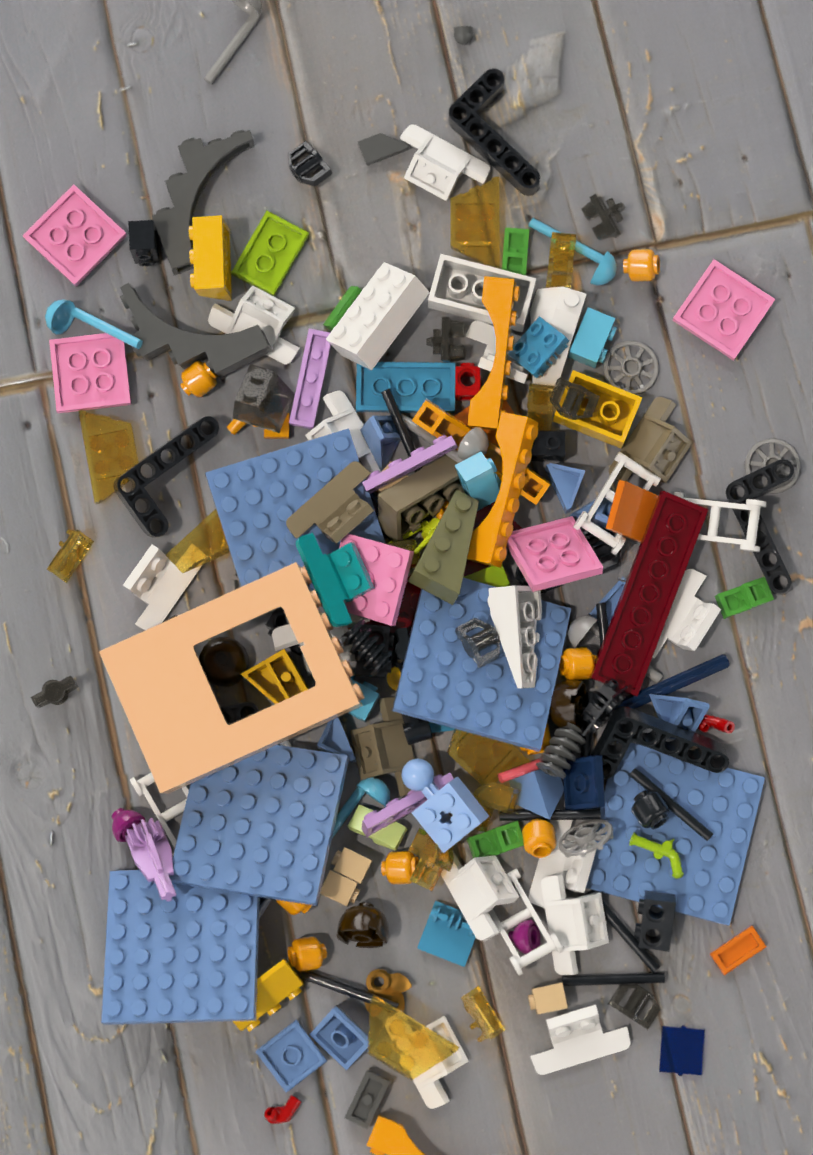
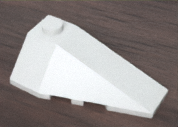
M566 287L537 289L530 310L531 324L540 316L566 336L569 342L566 344L568 347L560 355L554 352L558 357L557 360L553 356L549 358L553 364L551 365L546 362L549 368L543 376H539L536 379L532 375L533 386L556 392L581 315L586 293Z
M530 586L489 588L488 605L490 607V614L517 688H535L538 658L534 653V646L540 639V634L536 633L537 620L542 618L541 590L532 592Z

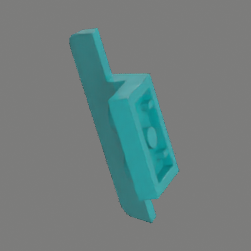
M313 532L299 537L295 543L330 624L334 627H341L353 623L345 603L351 602L375 588L355 543L350 542L330 554H322Z

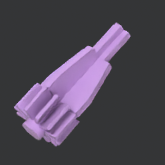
M150 818L148 822H144L141 819V823L138 825L132 824L134 829L126 830L128 834L125 836L135 864L148 882L155 881L161 899L171 901V897L176 896V892L169 877L174 875L170 844L159 820L154 822L153 818Z

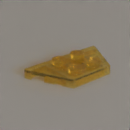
M499 176L491 178V181L481 186L477 185L464 194L460 193L450 198L451 249L486 266L500 269Z
M79 410L95 504H100L115 492L113 486L115 479L139 462L133 427L128 422L117 421L110 417L98 416L87 413L84 410ZM123 479L121 481V487L127 484L130 480Z
M455 728L447 750L448 755L484 788L495 784L499 780V773L531 762L512 744Z
M375 995L371 998L367 1054L413 1081L458 1051L459 1047L413 1018Z

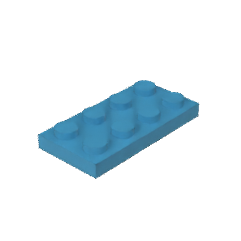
M378 362L372 370L357 364L356 412L389 413L381 392L390 388L400 413H417L426 398L446 412L455 413V363Z

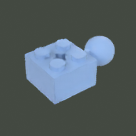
M412 759L402 769V781L407 788L413 791H421L428 799L415 809L412 814L444 853L486 820L489 815L458 776L439 790L433 782L434 770L431 764L424 759Z

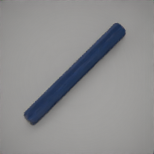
M725 654L719 655L639 691L638 696H627L619 707L627 706L636 709L652 702L649 694L663 696L728 668L730 665L729 660Z

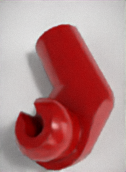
M705 714L698 729L702 732H708L709 728H713L730 734L734 731L735 725L732 721Z
M291 1095L285 1106L269 1107L265 1110L264 1116L272 1124L289 1122L302 1101Z

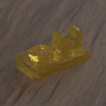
M67 530L66 533L70 536L65 543L59 542V546L62 548L59 549L47 568L49 572L66 583L94 542L79 530Z
M479 986L460 997L465 1010L472 1016L473 1020L475 1019V1022L470 1024V1029L479 1027L482 1031V1035L477 1038L478 1042L488 1038L492 1040L505 1031Z

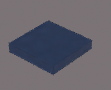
M602 756L576 758L574 762L567 760L566 762L570 764L571 769H563V772L567 775L564 778L565 810L605 807Z

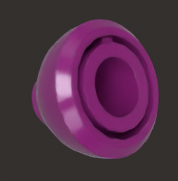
M124 808L117 809L112 814L113 835L118 842H127L125 838L128 835L126 830L134 829L132 824L138 825L141 823V819L145 822L144 816L137 811L124 810Z
M531 919L519 923L513 931L508 933L512 944L522 954H527L540 947V930Z

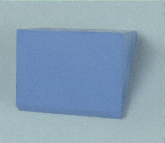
M337 1005L309 1034L345 1070L373 1042Z

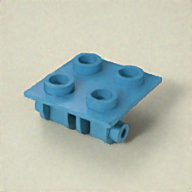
M539 316L514 344L513 351H509L508 355L537 379L539 376H543L549 368L546 362L551 365L553 364L549 358L553 356L557 360L558 357L554 352L560 355L568 347L566 344L569 340Z
M435 901L417 949L465 967L476 937L461 910Z

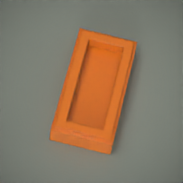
M751 925L709 955L722 974L726 975L767 946Z

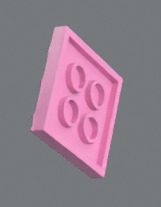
M73 185L23 235V238L77 287L127 234L81 190Z
M713 259L672 321L734 361L775 299Z
M107 333L49 340L56 411L58 414L131 405L125 342Z
M573 516L515 530L509 537L507 548L532 592L602 574L603 566L581 529L576 530L573 528L576 522Z
M348 533L341 539L339 548L350 542L355 543L375 587L351 602H346L345 606L348 612L396 626L414 551Z

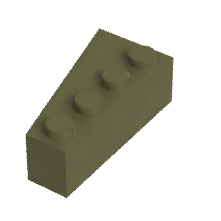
M456 489L408 580L413 585L451 605L454 604L460 594L479 503L478 500Z

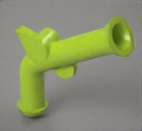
M633 832L629 846L636 845L652 851L656 859H661L663 856L668 857L671 863L672 877L675 879L683 877L684 873L682 872L680 857L672 848L674 839L659 844L640 837Z

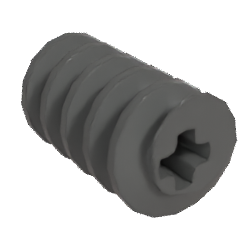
M569 722L568 726L556 729L554 732L555 737L550 739V745L546 746L545 754L541 755L539 758L540 762L536 766L550 776L565 778L567 775L562 771V768L566 770L571 769L570 764L566 761L574 762L576 760V757L571 752L580 753L581 749L576 744H585V739L581 737L583 732Z

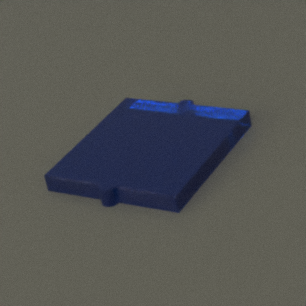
M684 1025L680 1028L662 1026L659 1072L677 1073L678 1076L683 1074L702 1075L705 1030L690 1029Z

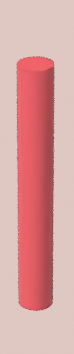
M540 759L499 773V781L504 783L539 770L536 764L540 762Z

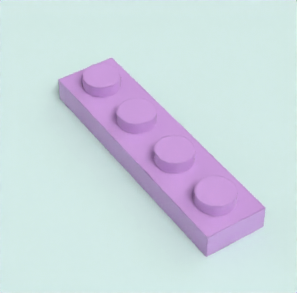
M314 329L308 330L289 425L307 429L314 428L331 345L326 340L330 332Z
M446 435L440 436L433 441L434 445L426 449L420 447L410 453L411 457L404 461L401 458L388 464L389 468L381 473L379 470L372 472L366 477L367 480L362 482L366 491L371 494L457 449L458 446L452 436L447 437Z
M449 772L444 776L442 774L435 776L433 782L440 790L454 778ZM410 790L407 794L408 796L401 800L399 798L393 799L381 811L377 812V810L368 813L362 821L361 829L365 836L368 837L412 813L428 799L421 791Z

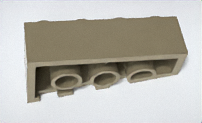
M446 454L378 494V520L381 531L397 546L404 541L402 536L410 530L413 533L421 527L420 522L429 514L434 517L440 512L446 500L450 502L456 489L464 492L455 465L458 463Z

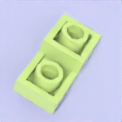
M358 805L348 824L349 830L365 836L361 829L362 821L368 813L374 810ZM395 821L368 837L372 838L374 843L396 851L407 828Z

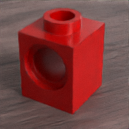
M461 363L460 366H455V401H470L480 391V367L475 366L474 363ZM469 376L474 379V384L465 386L461 383V379Z

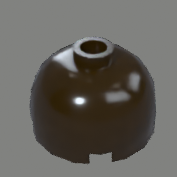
M218 637L210 640L203 647L199 655V661L209 683L216 686L230 687L238 684L244 678L241 674L248 669L249 657L246 649L239 641L230 637Z
M565 680L554 687L549 717L556 726L562 728L568 726L569 722L579 729L582 728L584 720L581 714L583 707L586 706L587 697L586 684L583 681Z
M362 902L358 906H353L344 912L339 920L336 936L338 940L345 944H348L349 940L358 942L356 947L379 948L383 946V941L385 943L388 941V922L385 915L377 908H374L373 904Z

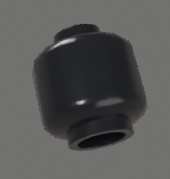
M642 791L634 797L635 803L632 805L631 812L642 827L655 830L667 822L669 807L660 794L655 791L649 793Z

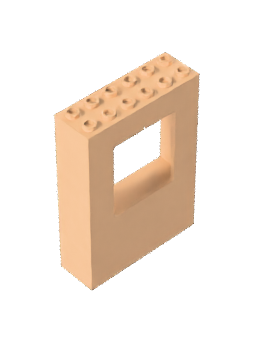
M295 562L99 651L160 793L169 794L363 706L361 700L365 699L359 684H353L350 678L354 676V672L349 662L342 660L340 654L344 650L339 639L336 636L332 637L330 630L334 628L330 624L326 613H321L319 607L322 604L315 589L311 590L309 586L312 581L305 566L301 567ZM278 607H282L298 643L304 642L305 644L300 648L316 685L311 689L228 725L196 655L194 646Z

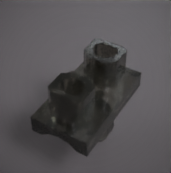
M596 193L590 196L591 201L581 210L589 221L600 216L602 223L592 228L596 238L603 240L610 236L617 238L622 235L612 217H615L617 223L621 222L624 218L620 212L625 209V205L623 203L615 204L613 198H610L606 201L609 206L608 209L601 196L598 197Z
M442 317V330L434 329L433 337L426 339V345L433 347V354L435 355L440 354L441 347V361L445 363L465 360V346L454 345V338L466 337V324L460 321H452L450 317Z

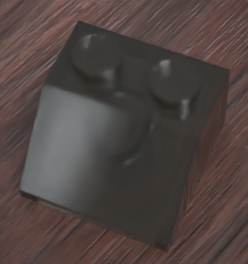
M250 364L234 401L232 419L280 433L294 400L295 393L274 371Z

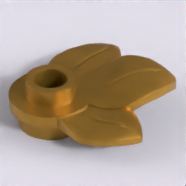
M383 969L371 971L366 979L367 992L399 1003L396 1013L401 1010L403 1012L405 1000L402 992L411 988L410 981L400 973L389 974ZM376 977L383 978V986L377 987L374 984ZM365 1002L367 1011L374 1018L383 1009Z

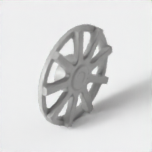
M624 341L615 345L609 350L603 363V373L608 384L620 388L615 383L626 377L625 389L622 390L635 395L646 392L654 384L659 370L658 361L653 351L645 344L637 341ZM629 345L640 347L635 357H631ZM624 346L626 359H622L615 353V350ZM645 349L652 359L640 362L639 358ZM610 356H613L621 365L608 366ZM654 363V374L641 369L643 366ZM608 370L621 371V373L611 380ZM639 374L651 378L650 382L644 386L638 377ZM632 378L635 379L640 389L629 390Z
M765 439L756 443L749 450L744 464L746 475L751 473L749 465L763 468L777 460H781L786 452L790 450L795 460L790 461L792 465L796 464L795 476L787 485L769 492L771 494L782 493L792 487L797 481L801 469L800 459L795 449L787 442L779 439ZM769 443L770 452L768 457L759 449L761 445ZM774 443L785 446L778 456L774 455ZM754 451L763 459V462L750 461ZM784 465L777 469L776 475L778 477L779 474L786 477L790 474L783 469ZM754 480V487H755V488H757V489H762V488H764L763 486H761L760 484H758V483Z
M601 819L579 823L562 835L558 844L559 850L568 858L577 855L585 857L586 853L596 849L602 850L603 845L614 837L613 827L608 821ZM589 824H594L593 827H583ZM601 824L606 825L603 829L597 831ZM579 828V830L576 831V833L574 834V836H573V835H570V833H572L573 831H575L576 829ZM564 839L573 841L567 844H563Z

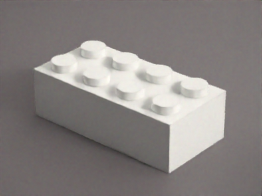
M440 254L428 298V308L494 325L488 310L482 302L484 276L514 279L516 286H520L519 301H514L513 311H517L516 326H511V330L523 332L536 278Z
M383 262L326 340L341 356L372 370L430 292L415 275Z

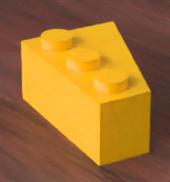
M282 649L241 674L274 704L309 689L286 649Z

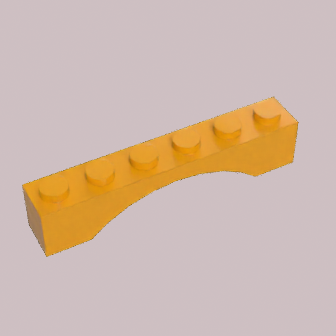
M484 276L482 302L494 324L496 354L487 381L481 390L470 400L468 426L470 428L480 427L486 430L497 431L501 413H506V410H502L503 400L508 399L509 386L505 385L506 375L510 376L511 361L508 360V352L513 351L514 336H510L511 326H516L517 311H513L514 301H519L520 286H516L514 279Z
M427 398L412 419L414 423L437 438L443 435L447 437L452 436L458 447L464 436L472 430ZM489 441V447L484 456L486 459H492L497 468L495 473L502 481L501 451L498 446ZM527 467L525 473L526 481L520 495L537 505L550 486V482Z
M501 413L495 436L502 456L503 475L501 487L491 511L472 532L467 556L468 560L501 568L502 562L506 558V546L513 532L512 523L515 513L519 508L521 489L525 485L527 465L531 461L533 442L538 435V422L529 417Z
M378 1116L366 1145L371 1147L369 1152L375 1155H426L411 1140L402 1124L384 1116Z

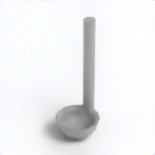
M232 0L250 16L205 76L204 80L209 84L215 81L258 22L262 14L261 0Z
M401 413L404 423L409 430L431 445H434L433 441L437 437ZM475 427L464 436L458 451L455 449L446 455L457 463L480 451L485 455L489 447L488 435L482 428Z
M581 616L571 623L568 637L569 642L574 648L580 644L589 631L599 638L597 618ZM649 665L646 676L655 683H658L663 676Z

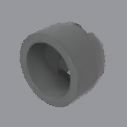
M454 27V38L459 44L465 45L472 40L473 27Z

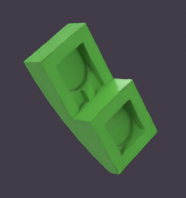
M505 227L502 270L526 276L529 229Z
M765 577L715 595L723 619L774 600Z
M518 821L467 838L473 858L499 855L524 846Z

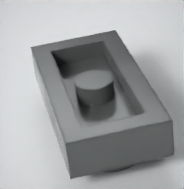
M367 1070L346 1113L345 1119L368 1129L390 1081Z

